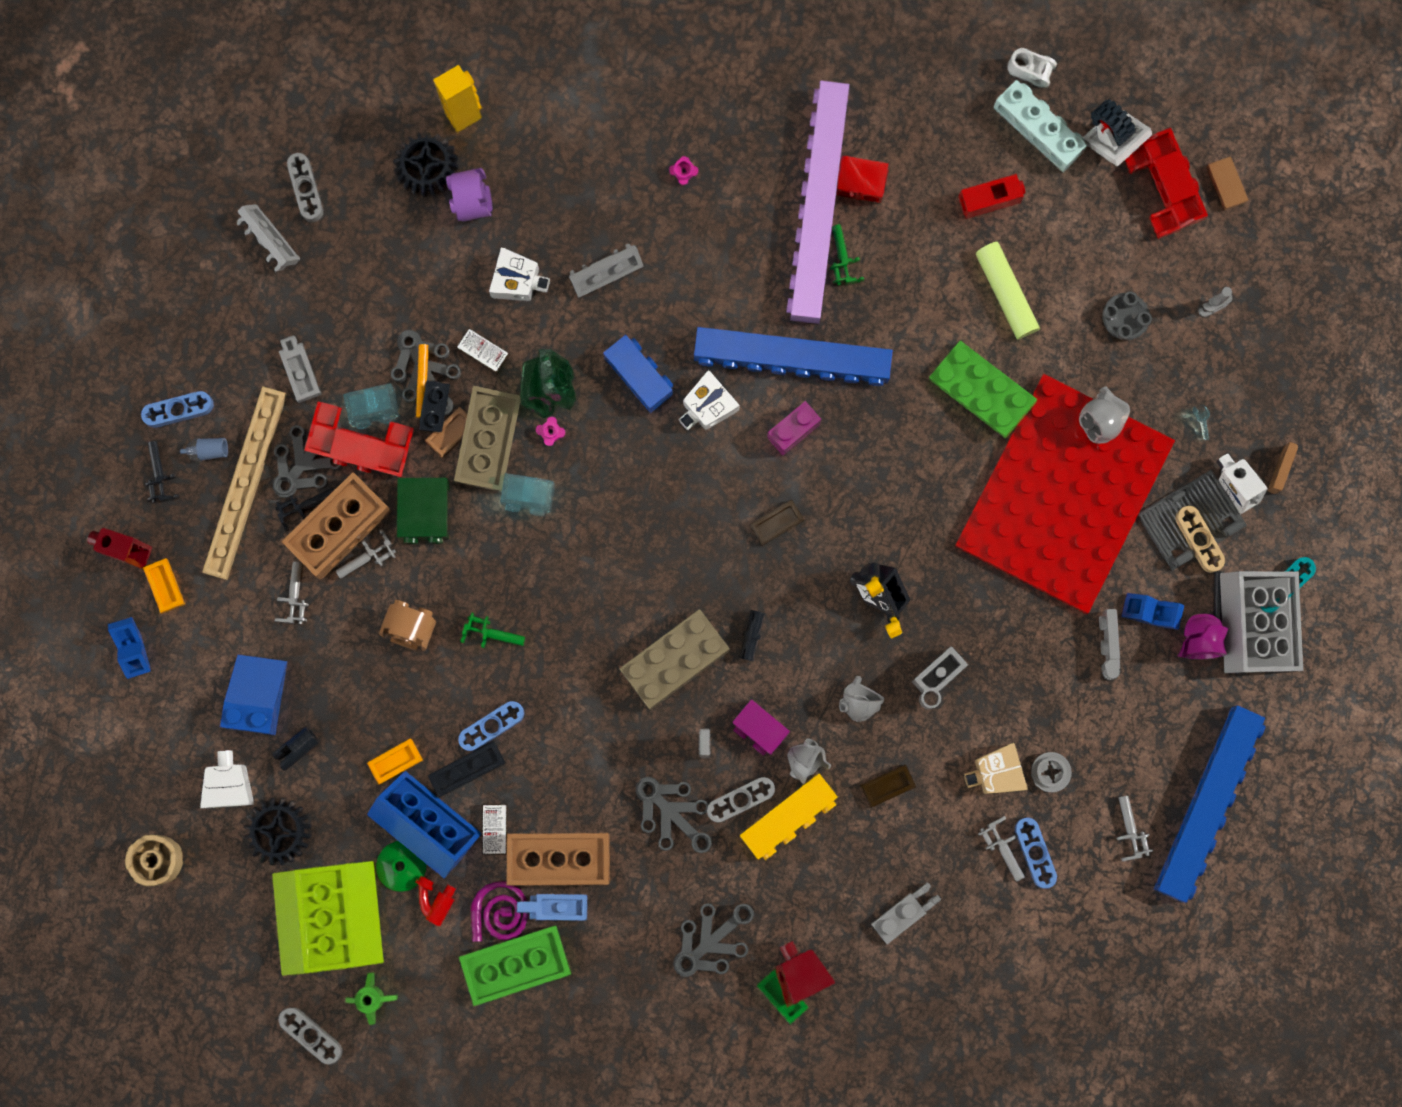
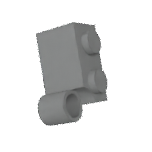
M952 646L912 681L921 692L919 701L925 709L930 710L937 707L941 702L939 691L968 666ZM931 692L936 696L937 701L934 706H929L925 703V693Z

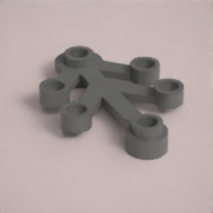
M406 330L398 336L397 346L401 353L397 366L391 371L394 381L403 382L407 377L405 369L410 356L413 358L415 366L408 388L404 389L402 397L407 403H414L417 400L419 344H427L428 353L435 354L439 359H446L450 354L446 344L439 343L435 345L421 341L419 334L413 330ZM408 338L413 339V344L410 346L405 345V340ZM440 348H446L444 355L438 354ZM428 360L427 381H436L431 372L445 375L450 380L460 378L461 370L457 365L451 364L447 366ZM454 368L458 370L457 375H449V371ZM403 371L401 378L395 377V372ZM408 392H414L412 399L406 398ZM450 397L447 400L448 405L445 416H449L454 410V403Z
M338 421L337 427L342 428L340 422ZM299 425L291 427L289 433L293 438L295 466L290 472L287 463L290 449L284 444H279L274 449L279 475L273 481V490L282 498H289L290 495L293 496L297 489L316 487L322 490L327 487L328 479L323 474H316L313 478L298 479L303 471L326 468L337 471L343 467L342 465L332 466L333 458L313 460L317 454L307 451L304 453L303 439L306 435L305 430ZM300 429L302 434L299 437H294V431ZM281 448L286 449L284 456L278 455V451ZM324 478L323 485H316V480ZM284 482H289L290 484L287 490H282Z
M645 777L639 780L636 785V794L643 801L641 829L646 833H651L656 828V823L652 819L654 802L661 809V838L658 844L662 850L668 851L673 847L674 842L671 838L672 820L692 840L691 844L696 852H707L712 844L711 838L705 833H698L678 812H696L699 815L707 813L708 803L705 800H698L696 802H667L661 794H678L681 797H687L691 793L690 785L687 782L659 784L656 779ZM646 785L653 787V792L649 795L643 791ZM681 785L688 786L689 790L686 794L679 792ZM703 802L706 804L704 812L697 810L696 806L698 803ZM645 821H652L653 828L651 830L644 829L643 824ZM664 838L670 839V847H662L661 841ZM699 838L706 840L707 844L704 848L697 846Z
M710 903L702 905L700 909L702 915L700 945L693 951L692 934L696 931V924L692 920H685L681 925L683 932L682 952L678 953L673 961L676 973L684 977L693 975L696 970L716 971L718 974L727 973L729 970L727 960L718 959L714 962L699 959L707 952L734 954L739 958L745 957L748 953V947L745 943L725 944L718 942L739 924L749 923L754 916L753 909L748 904L737 905L733 911L734 916L711 935L712 917L715 915V907ZM710 906L713 909V913L710 916L704 915V907ZM741 909L748 911V916L744 919L738 915ZM686 923L693 924L694 929L692 932L684 930ZM738 945H743L746 948L744 954L739 955L736 953ZM683 959L690 960L691 965L689 968L685 969L681 966ZM719 962L726 964L724 971L717 969L716 966Z

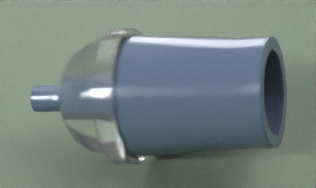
M194 438L188 442L186 449H180V453L187 454L189 459L202 462L203 460L227 457L228 444L225 438Z

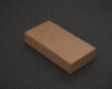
M1231 157L1207 165V170L1224 211L1249 201Z
M459 407L444 421L442 433L433 432L424 440L442 459L462 440L467 413Z
M1289 442L1283 447L1269 484L1268 492L1276 494L1283 490L1298 450L1297 444Z

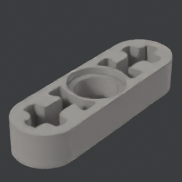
M295 153L289 157L287 167L299 210L306 221L317 222L322 218L324 211L311 164L304 154ZM300 160L303 164V176H300L299 171L294 167L297 165L296 161ZM303 182L312 184L311 191L306 194L299 192V186ZM311 199L314 208H318L314 210V215L306 212L309 210L306 200Z
M765 777L758 778L712 801L708 805L707 814L712 821L723 822L771 798L775 791L774 783ZM763 782L764 785L769 784L768 795L764 796L763 793L755 795L758 801L752 802V796L746 788L751 786L752 791L759 788L758 783ZM742 792L747 795L748 803L746 806L737 807L734 804L733 799L737 793ZM729 797L730 805L735 812L730 813V809L723 811L722 818H719L717 815L713 816L711 812L714 810V805L718 804L719 807L726 805L727 803L724 799Z
M291 1007L281 1012L279 1016L281 1028L322 1063L333 1064L341 1058L342 1047L340 1043L301 1010ZM295 1013V1021L300 1025L305 1021L307 1025L303 1026L297 1034L295 1030L299 1027L295 1024L287 1025V1014L292 1015ZM308 1028H312L317 1032L318 1037L314 1043H308L304 1039V1032ZM323 1037L326 1039L322 1043L327 1048L335 1047V1058L333 1056L326 1058V1050L322 1047H319L318 1051L314 1048L320 1044Z

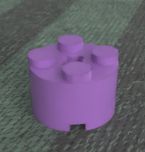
M482 168L452 173L446 176L448 189L452 190L453 196L449 200L452 213H456L458 221L464 222L492 215L490 213L492 211L489 185L486 186L482 179L486 178Z

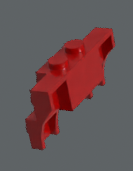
M1171 128L1149 137L1125 159L1130 174L1147 167L1149 168L1166 209L1151 214L1149 217L1158 239L1179 232L1182 228L1201 222L1208 217L1198 193V182L1195 178H1192L1189 171V161L1186 156L1182 155Z
M320 401L317 402L304 451L333 458V463L347 466L348 463L355 464L360 471L371 473L373 469L399 477L402 476L414 430L413 427L390 421L385 440L337 427L342 407Z

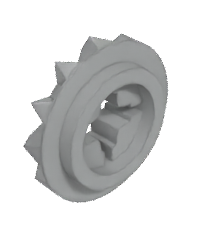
M1055 752L1044 753L1038 756L1032 764L1031 777L1035 785L1045 792H1058L1064 789L1071 779V766L1061 754ZM1048 761L1052 769H1061V772H1057L1054 775V783H1052L1049 776L1041 775V773L1048 770Z

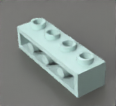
M1016 80L995 102L994 109L1062 172L1084 152L1087 146L1084 138L1079 133L1072 132L1062 117L1055 116L1050 111L1046 102L1041 99L1038 100L1032 95L1031 89L1026 84H1021Z

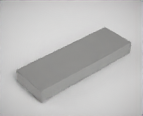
M701 729L699 731V757L709 758L710 729Z

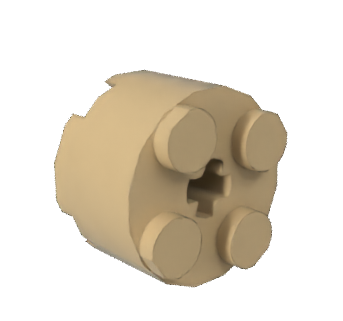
M145 835L129 847L125 856L126 869L129 870L130 875L135 879L134 881L145 886L164 885L173 881L183 865L181 847L169 837ZM151 857L158 858V863L155 865L151 863Z

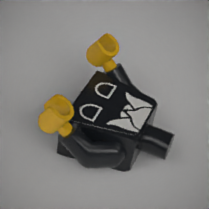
M876 562L868 563L861 568L860 572L852 574L850 583L858 588L866 604L886 613L889 624L885 625V628L892 639L902 634L899 614L911 599L896 568L880 565Z

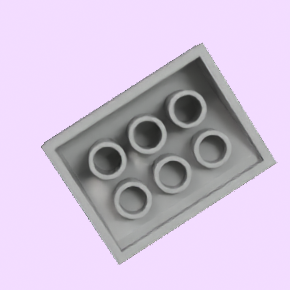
M1238 571L1221 573L1222 625L1229 628L1224 638V647L1227 653L1224 656V673L1303 671L1299 572ZM1276 598H1280L1278 603L1275 601ZM1264 606L1265 608H1279L1274 612L1268 613L1263 611L1260 607Z

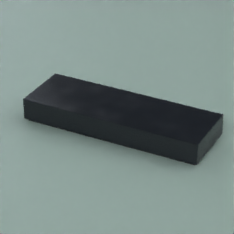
M493 741L427 776L438 798L501 767L506 762L496 742Z

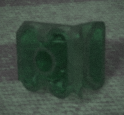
M539 349L536 358L523 362L520 391L521 405L542 418H547L554 413V405L570 410L574 406V402H576V392L572 386L574 373L569 361L552 349Z

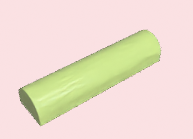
M993 242L979 249L976 252V256L1016 339L1019 340L1039 331L1040 327L999 243Z

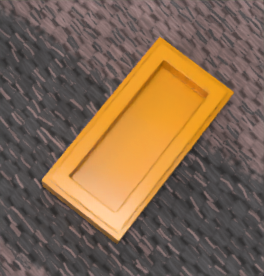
M167 558L143 567L160 613L163 614L185 605Z
M410 738L367 762L378 785H381L424 760Z

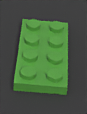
M962 341L958 342L929 377L931 382L1005 439L1037 402V398Z
M557 925L459 957L474 1006L571 975Z

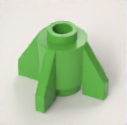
M374 972L367 974L365 988L360 989L355 997L345 998L346 1003H355L358 1010L366 1013L369 1025L376 1024L375 1011L380 1009L383 1002L398 1000V994L384 995L380 988L374 986ZM366 996H370L372 998V1003L370 1005L369 1002L365 1001Z

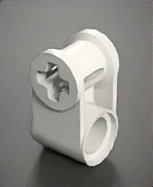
M1021 48L1013 53L1007 67L1011 75L1031 82L1038 87L1046 88L1050 84L1049 77L1052 69L1056 68L1057 63L1050 57ZM1020 59L1024 61L1026 66L1017 65L1015 60Z

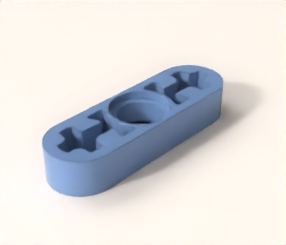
M198 391L148 404L143 408L141 418L148 426L157 428L207 415L212 411L214 403L207 393ZM199 398H202L204 401H207V403L203 405V409H201L198 406H193L189 408V405L186 402L189 400V403L191 405H194L199 403ZM176 403H181L184 406V411L179 416H174L171 413V408ZM154 410L157 413L166 412L168 418L166 419V416L162 414L156 416V421H153L148 416L152 415L151 411Z
M515 701L507 702L464 729L459 735L460 746L467 751L479 749L520 723L524 718V708ZM509 707L519 708V712H517L518 718L515 720L512 717L507 718L505 722L508 725L505 727L502 720L496 716L500 712L502 717L507 715ZM490 719H495L499 724L498 730L492 734L487 733L485 723ZM480 726L481 732L487 738L482 740V736H479L474 740V746L470 744L465 745L464 741L467 739L465 735L468 733L472 736L477 734L478 731L475 728Z
M1022 818L1015 824V834L1030 874L1038 887L1050 888L1056 883L1057 874L1041 831L1034 819ZM1024 822L1027 825L1033 826L1030 835L1032 839L1037 837L1038 842H1030L1025 846L1024 840L1027 841L1029 838L1026 833H1021L1020 831L1024 827ZM1035 845L1039 846L1043 852L1042 857L1036 861L1032 860L1029 856V849ZM1046 860L1047 865H1043L1045 873L1051 874V877L1048 878L1049 883L1045 884L1044 881H1039L1038 877L1042 875L1039 867L1034 870L1033 864H1041Z

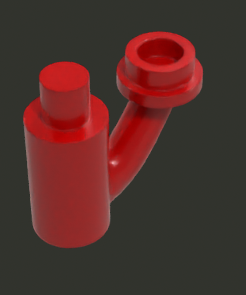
M420 876L419 880L416 879L415 883L419 884L421 912L427 921L441 927L455 900L452 896L456 888L447 884L444 892L439 891L431 906L428 900V890H433L434 882Z

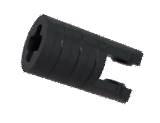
M305 726L274 751L272 756L275 760L285 757L281 761L280 767L283 771H286L317 746L320 741Z

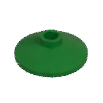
M399 841L387 845L380 852L376 863V871L380 881L387 888L399 892L408 891L418 886L419 884L415 883L416 879L419 880L420 876L424 877L427 869V864ZM399 861L405 865L402 871L396 869V864Z

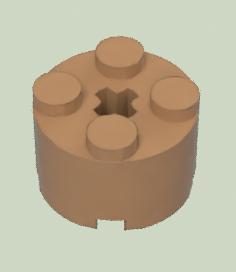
M395 600L394 604H390L379 635L383 638L386 634L391 636L390 641L413 650H417L418 646H421L422 651H426L436 625V620L432 617L433 612L427 609L419 608L417 611L409 608L408 603Z

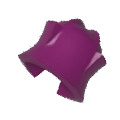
M1210 614L1192 616L1186 623L1184 630L1186 639L1183 641L1178 657L1210 659L1226 656L1224 638L1229 628L1223 627L1221 621Z

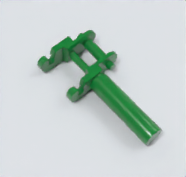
M841 225L832 226L838 259L841 262L840 264L833 263L829 267L830 270H834L836 280L833 281V284L840 286L841 283L851 285L863 282L864 277L857 279L849 276L847 265L859 262L860 258L856 257L853 260L848 258ZM844 268L845 278H840L839 269Z
M473 612L470 616H467L469 622L464 624L461 643L465 642L467 632L471 630L483 634L481 648H485L487 638L524 646L525 636L492 628L486 629L487 624L490 625L491 622L488 621L489 616L482 619L474 617ZM472 622L483 624V628L471 627Z

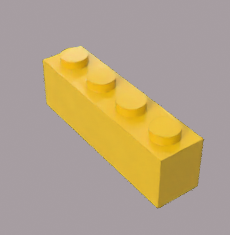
M457 65L433 79L444 112L457 133L482 118L479 111L482 109L479 102L480 99L476 93L474 80L467 70L463 72L461 67Z
M819 773L739 836L758 860L761 857L767 860L777 852L774 848L780 842L786 845L797 836L794 831L799 827L808 828L816 821L814 816L822 810L825 814L836 806L834 800L838 797Z

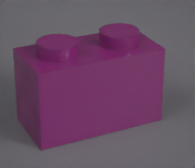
M805 401L768 432L767 438L784 456L820 425L821 418Z
M752 699L732 722L735 726L733 731L744 740L746 737L750 738L754 742L752 747L763 756L766 753L771 755L790 732Z

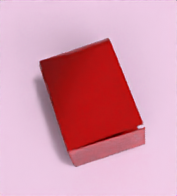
M842 156L836 196L881 203L889 173V163Z

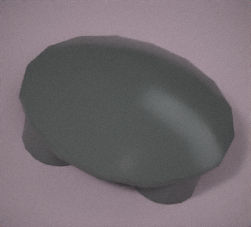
M1134 292L1120 293L1113 296L1103 309V323L1106 329L1114 337L1121 340H1133L1140 337L1152 321V316L1146 303Z

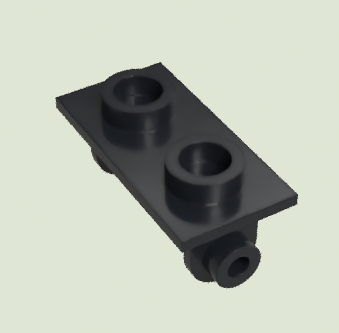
M433 380L426 381L419 430L442 433L450 384Z

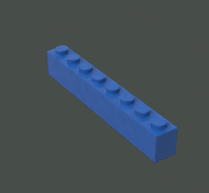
M698 327L694 361H699L698 364L702 366H713V363L723 364V367L727 369H737V366L747 367V370L752 372H761L762 369L771 370V373L778 375L792 372L796 373V376L808 378L810 375H818L823 380L844 378V381L848 383H859V380L869 381V385L883 386V383L888 384L890 379L893 350Z
M1238 705L1231 707L1153 890L1183 903H1187L1188 899L1191 900L1195 895L1197 886L1194 884L1197 877H1201L1206 869L1207 863L1204 861L1207 854H1211L1215 848L1217 840L1214 837L1217 830H1221L1226 822L1224 814L1227 807H1231L1235 801L1236 794L1234 790L1237 784L1240 785L1246 775V771L1243 769L1246 762H1250L1255 754L1256 748L1253 747L1257 738L1260 739L1264 733L1265 725H1263L1265 717Z

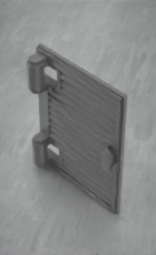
M1212 470L1141 511L1137 516L1172 571L1195 557V553L1190 548L1175 519L1177 512L1183 507L1193 506L1199 511L1217 544L1247 526ZM1184 512L1183 521H1189L1192 526L1191 529H1188L1189 533L1196 528H1200L1199 524L1193 526L1191 519L1194 518L1193 515ZM1230 516L1233 523L1224 528L1221 521ZM1196 533L1194 535V542L1198 546H1204L1207 538L1203 533ZM1211 545L1207 549L1200 552L1203 553L1204 551L1208 550L1209 548H1211ZM1180 546L1184 552L1174 557L1171 551Z

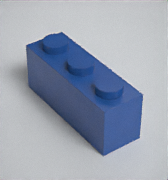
M624 335L603 352L604 359L645 408L652 413L673 396V390L671 389L673 384L666 375L662 377L655 370L658 366L651 357L645 358L640 352L642 350L640 344L634 338L630 340L627 335Z

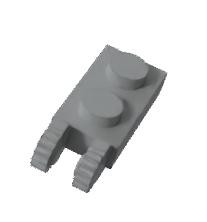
M1107 609L1102 611L1103 615L1099 616L1100 630H1104V640H1101V654L1106 656V661L1102 664L1101 669L1104 678L1113 680L1119 677L1121 672L1119 671L1118 619L1116 609Z
M928 882L914 893H909L871 924L886 944H889L923 917L927 910L941 900L936 895L931 897L922 907L916 899L929 891L931 887Z

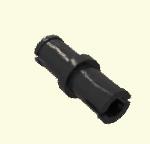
M750 610L747 628L742 634L744 640L738 658L754 662L758 641L762 639L760 633L766 613Z

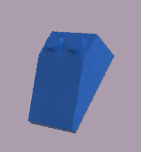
M237 655L224 700L220 727L276 735L287 661Z

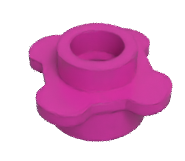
M683 156L675 165L670 167L669 172L679 179V184L686 185L692 176L698 174V168L693 166L688 157Z
M549 417L546 423L538 425L536 428V433L543 437L544 443L547 446H552L559 438L565 436L564 428L559 427L555 417ZM550 429L553 430V433H551V434L548 433V431H549Z

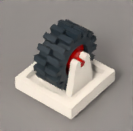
M1106 99L1091 112L1090 117L1096 126L1083 138L1088 147L1118 166L1152 136L1151 128L1122 110L1120 105L1117 106L1115 101Z

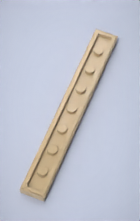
M262 386L202 571L204 574L228 580L287 394Z

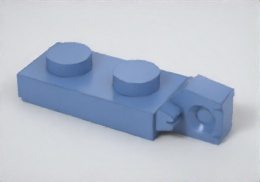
M537 894L536 896H530V902H517V913H530V919L587 921V895Z

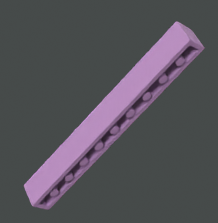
M820 81V88L814 90L813 103L817 104V112H812L810 126L815 128L814 135H809L807 149L812 150L811 158H806L804 172L809 173L808 181H803L801 195L806 196L805 205L800 204L798 219H803L802 228H797L795 242H799L800 247L799 251H794L792 265L797 266L796 275L791 274L789 289H794L793 298H788L787 313H791L790 321L819 324L849 84Z

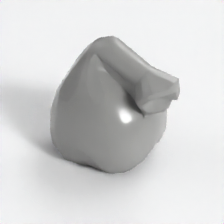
M1106 386L1099 389L1100 392L1097 394V398L1087 403L1079 416L1080 425L1088 438L1097 444L1107 443L1115 439L1122 431L1130 414L1128 403L1113 395Z

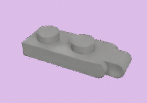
M294 335L280 340L283 349L279 350V354L297 402L301 403L322 395L303 343H297Z

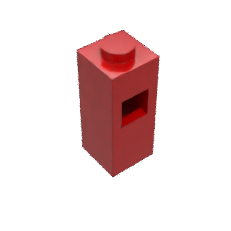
M1017 174L962 189L958 198L965 219L1020 204L1024 194H1026L1023 181H1019Z

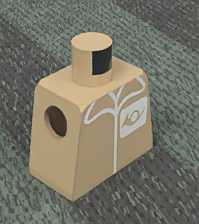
M1015 743L1006 745L976 759L975 765L977 770L964 773L967 787L971 788L981 785L984 794L1027 790Z

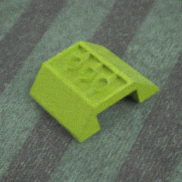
M374 861L272 873L282 975L384 963Z

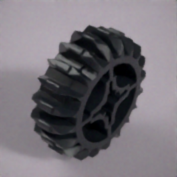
M418 132V139L413 140L409 136V144L401 142L400 145L403 150H396V156L399 158L393 160L394 165L397 166L394 169V173L399 175L397 180L399 183H404L403 187L406 191L412 188L411 192L413 195L418 194L420 191L421 196L424 198L427 195V191H430L431 195L435 197V190L437 189L444 193L443 185L447 186L446 176L459 170V165L455 163L458 161V156L453 154L455 151L454 146H448L449 141L446 138L441 140L440 135L436 134L432 139L430 132H427L425 137L422 138L421 133ZM431 149L439 151L445 157V161L432 157ZM422 150L418 156H412L417 151ZM428 157L430 163L427 164V167L425 168L424 172L423 166L426 164ZM407 168L420 172L421 180L410 176ZM440 173L436 178L431 179L433 174Z
M271 798L270 806L266 801H262L261 807L263 810L254 807L252 810L256 816L247 815V819L252 821V824L244 825L243 827L246 830H250V834L243 835V838L252 840V842L246 845L247 849L256 848L252 856L257 857L262 853L260 862L265 863L269 858V865L271 866L276 864L277 858L280 866L285 865L286 858L289 862H294L295 857L293 853L301 857L303 852L299 847H309L308 843L303 842L304 838H312V834H305V829H311L312 824H304L303 822L309 819V815L300 816L304 809L302 806L293 810L296 802L293 800L286 806V798H281L279 804L276 798ZM277 811V816H274L273 822L270 825H260L268 814ZM285 812L294 819L297 830L287 827L286 817H284ZM280 825L279 829L289 832V834L278 835L275 838L277 834H273V832L267 831V829L278 828ZM259 833H263L268 836L270 841L269 846H271V850H268L266 847H264L260 840ZM286 838H295L294 843L287 850L278 853L279 847L282 846Z

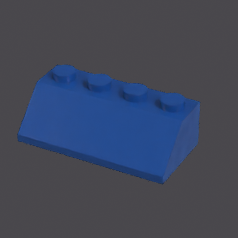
M406 771L377 797L367 813L371 819L443 878L458 865L482 835L481 832Z

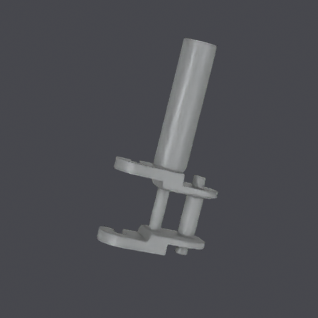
M1225 287L1218 295L1210 298L1208 303H1204L1203 308L1198 310L1200 316L1207 317L1225 308L1232 301V289Z
M383 529L379 531L385 539L384 544L373 550L363 540L362 544L367 551L336 570L340 579L374 557L376 558L375 564L379 563L380 566H383L382 562L391 556L396 558L394 555L396 551L395 549L391 550L390 547L393 545ZM386 547L389 552L378 557L376 553Z
M293 562L289 598H277V601H284L291 605L290 616L287 619L275 618L274 622L295 624V621H299L298 624H302V621H307L304 618L305 607L309 606V604L305 603L304 600H301V603L297 602L302 562ZM294 606H300L298 618L293 617Z
M1129 796L1119 797L1127 835L1116 838L1117 840L1127 838L1132 840L1135 851L1133 856L1121 859L1122 861L1141 858L1143 853L1148 856L1149 852L1153 851V849H1149L1146 839L1149 834L1140 832L1141 835L1137 836ZM1141 838L1143 851H1138L1136 839Z
M1003 816L988 824V829L981 828V832L978 835H983L988 845L986 850L989 848L994 850V846L998 845L1001 855L1017 882L1025 876L1007 845L1008 842L1016 839V836L1013 835L1003 840L995 829L996 824L1006 819ZM992 830L998 841L992 843L987 832Z

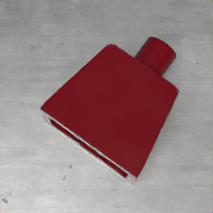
M101 528L100 532L91 531L87 539V543L94 546L93 551L140 569L146 566L153 548L133 537L106 528Z
M793 941L780 947L786 962L776 966L775 971L787 1007L835 984L834 979L812 949L799 954Z

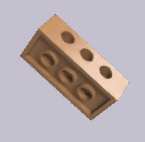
M353 472L281 542L318 579L322 580L392 511ZM355 504H360L359 511L355 514H350V508ZM337 521H342L341 528L338 531H332L333 524ZM323 538V546L319 549H315V542L318 539Z
M610 833L507 834V885L610 884ZM583 851L589 853L591 861L587 866H581L577 860L578 855ZM531 852H536L540 857V862L535 867L530 866L527 861V857ZM556 852H562L565 855V863L560 867L556 866L552 861V857Z

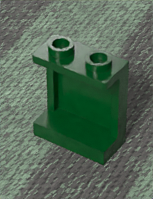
M398 478L397 537L403 540L404 544H418V540H428L429 544H443V540H449L448 491H450V481L448 478Z

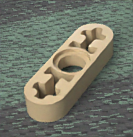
M1193 506L1183 507L1176 514V523L1190 548L1195 553L1199 564L1203 570L1209 573L1220 570L1225 564V557L1201 514ZM1184 512L1192 514L1194 517L1191 519L1193 526L1199 524L1200 528H1196L1189 533L1188 529H1191L1192 526L1189 521H1183ZM1196 533H1203L1206 536L1207 542L1204 546L1195 544L1194 535ZM1210 545L1212 547L1208 551L1212 558L1217 557L1218 559L1215 563L1216 567L1213 564H1207V561L1210 559L1207 552L1203 555L1200 552L1207 549Z

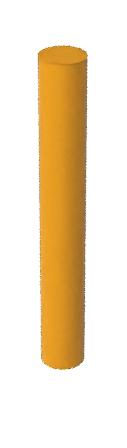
M419 344L416 418L421 417L427 381V344Z

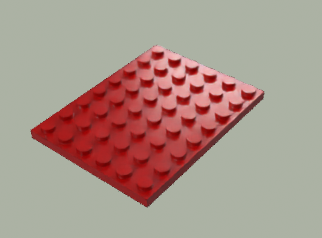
M1043 374L1032 394L1037 398V402L1015 427L955 547L1088 614L1175 440L1128 416L1122 431L1115 439L1102 444L1093 443L1079 422L1082 409L1093 398Z

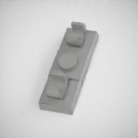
M257 204L242 206L237 211L241 216L237 221L238 226L247 223L248 229L245 231V234H254L259 244L271 253L266 258L267 262H272L275 259L278 261L277 266L274 268L275 272L284 270L286 266L297 264L300 260L299 256Z
M626 244L627 249L621 252L615 249L614 255H610L589 267L582 265L583 270L577 273L573 270L570 271L571 276L569 278L578 298L644 267L636 246Z

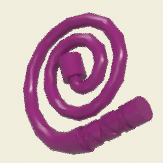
M497 881L485 885L476 893L470 909L472 942L482 941L480 911H482L484 896L489 891L498 887L509 888L519 896L521 902H527L526 896L519 887L507 885V882ZM503 894L494 897L488 902L484 909L483 919L486 929L492 936L500 940H511L519 936L524 930L529 913H523L521 924L515 932L500 934L495 931L489 921V912L498 901L505 900L510 902L515 910V916L509 924H502L499 921V915H502V917H512V906L501 907V909L495 911L493 920L495 926L501 930H510L515 927L521 913H517V901L513 897Z

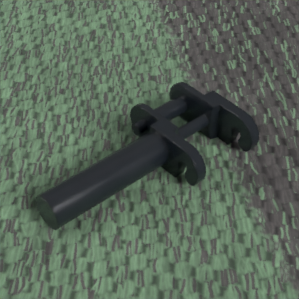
M157 441L148 442L155 481L148 480V483L144 484L145 487H149L150 497L147 500L156 503V500L167 502L179 499V494H174V496H166L164 494V481L172 480L176 477L175 474H170V476L164 475ZM159 485L161 495H155L154 486Z
M331 488L298 505L296 504L298 499L290 495V500L280 504L277 501L275 509L280 511L277 515L284 526V530L286 532L289 531L285 522L287 516L297 512L300 513L304 520L306 518L304 512L320 505L335 489ZM293 504L295 509L284 513L283 508Z

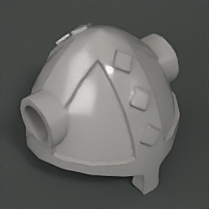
M856 676L854 682L844 689V697L839 702L840 711L846 712L856 722L869 719L880 710L881 704L884 702V698L880 694L860 684L862 680L860 676Z
M806 739L803 744L795 745L788 751L787 755L791 768L790 775L800 780L802 784H805L820 767L823 766L827 770L831 767V764L826 761L825 750L819 747L818 743L812 739Z

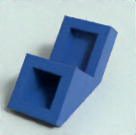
M1127 593L1121 617L1157 627L1179 629L1184 605L1175 602L1158 601L1148 595Z
M130 617L108 624V631L117 647V661L126 678L129 679L151 672L142 636L133 618Z

